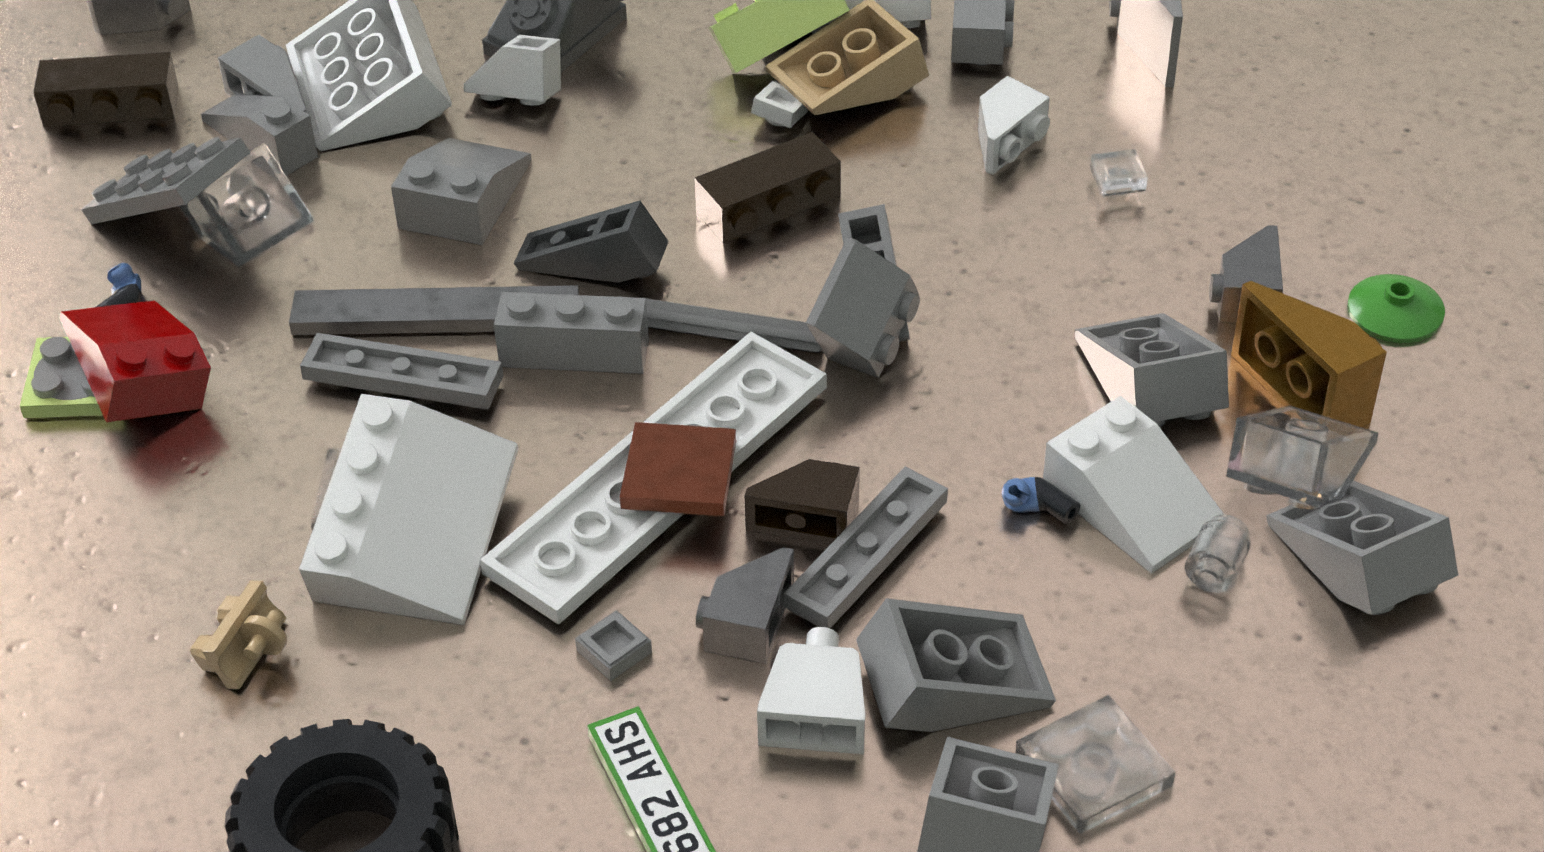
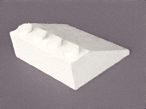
M349 0L286 44L307 114L311 118L315 144L320 151L416 130L428 121L436 119L444 110L452 106L417 6L411 0Z
M361 394L299 568L312 601L464 625L481 572L480 559L487 553L517 456V443L409 400Z

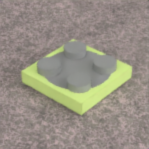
M68 337L36 339L20 402L23 418L103 416Z

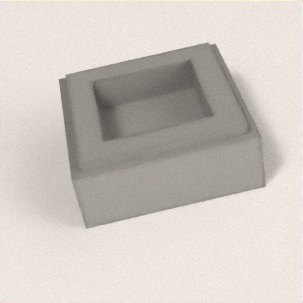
M617 610L575 638L576 650L610 681L652 653L651 640Z

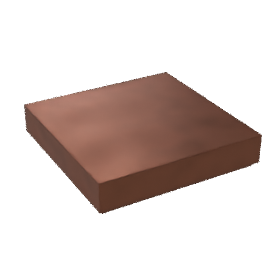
M635 422L620 492L621 509L724 516L737 442L736 429Z

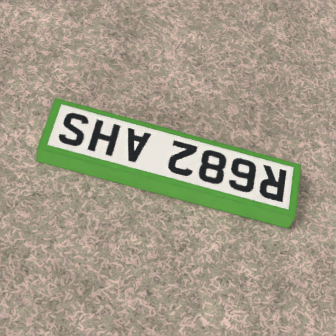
M639 706L587 725L588 737L646 852H716Z

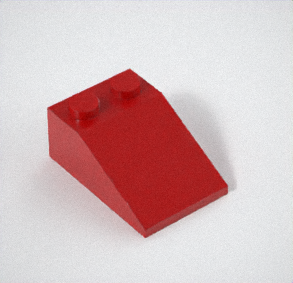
M153 300L61 311L60 320L106 423L202 409L211 366L195 333L158 302Z

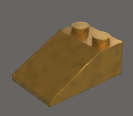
M1253 281L1244 283L1242 285L1231 356L1323 445L1370 424L1387 353L1379 342L1370 337L1354 321Z

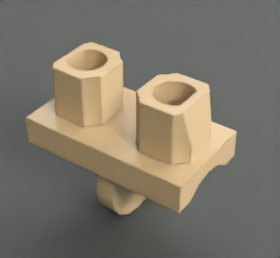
M250 580L240 596H226L217 609V620L220 625L214 634L199 635L190 648V654L201 670L216 672L227 689H240L263 654L278 655L287 644V636L281 628L287 618L283 611L274 606L269 600L266 593L267 587L263 581Z

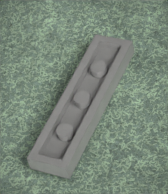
M323 333L316 334L300 364L303 380L482 409H489L503 378L502 362Z
M905 466L784 593V608L818 627L831 628L947 503L948 488Z

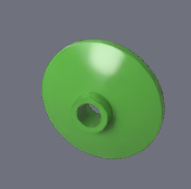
M1381 274L1368 277L1353 287L1347 303L1350 318L1361 329L1372 337L1393 343H1414L1425 340L1441 328L1445 317L1444 303L1436 291L1427 284L1404 275Z

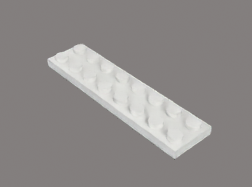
M750 332L643 423L736 429L737 442L732 465L733 471L827 388V374L759 335ZM632 431L480 559L481 573L559 625L684 513L621 509L620 492L633 435Z

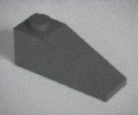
M641 200L527 233L514 261V265L521 271L619 283L633 278H646L657 272L669 241Z

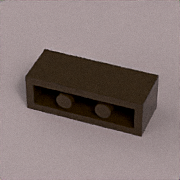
M171 52L39 60L33 94L43 127L175 118L179 86Z
M810 132L695 177L696 213L722 243L728 242L840 197L841 161L813 132Z

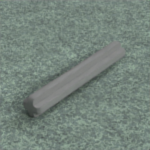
M646 299L648 328L740 341L748 333L753 332L781 348L814 353L822 351L807 327L806 322Z

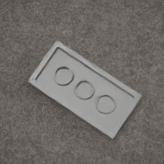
M215 137L199 147H196L194 143L188 144L175 153H172L170 149H166L151 159L147 155H142L124 167L126 175L117 182L115 179H112L97 187L91 193L94 200L81 210L90 224H96L186 205L250 154V151L241 137L221 141L219 137Z

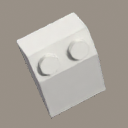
M1122 396L1117 397L1046 443L1043 479L1079 502L1080 510L1078 514L1151 574L1225 524V514L1158 424Z

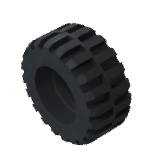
M350 719L333 720V726L319 729L316 723L301 728V735L291 740L287 736L279 739L270 746L271 753L267 757L260 754L246 769L248 780L241 778L236 783L230 796L232 805L227 809L225 815V830L228 836L226 842L229 852H304L295 846L311 827L330 816L349 811L373 812L392 820L390 826L380 837L354 852H459L457 844L459 835L449 781L444 768L437 764L434 753L422 743L418 742L415 744L412 735L395 727L391 732H387L385 724L364 720L363 725H352Z

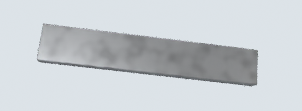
M578 285L295 290L289 326L291 335H316L317 333L494 332V322L501 292L579 295Z

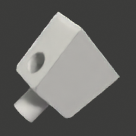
M816 627L807 633L806 644L786 643L779 647L758 704V746L864 755L865 707L859 652L854 648L838 647L839 635L837 632L827 627Z

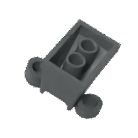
M506 0L490 27L487 36L482 39L483 54L492 57L503 45L519 35L560 39V67L562 73L627 18L626 4L620 2L624 0Z

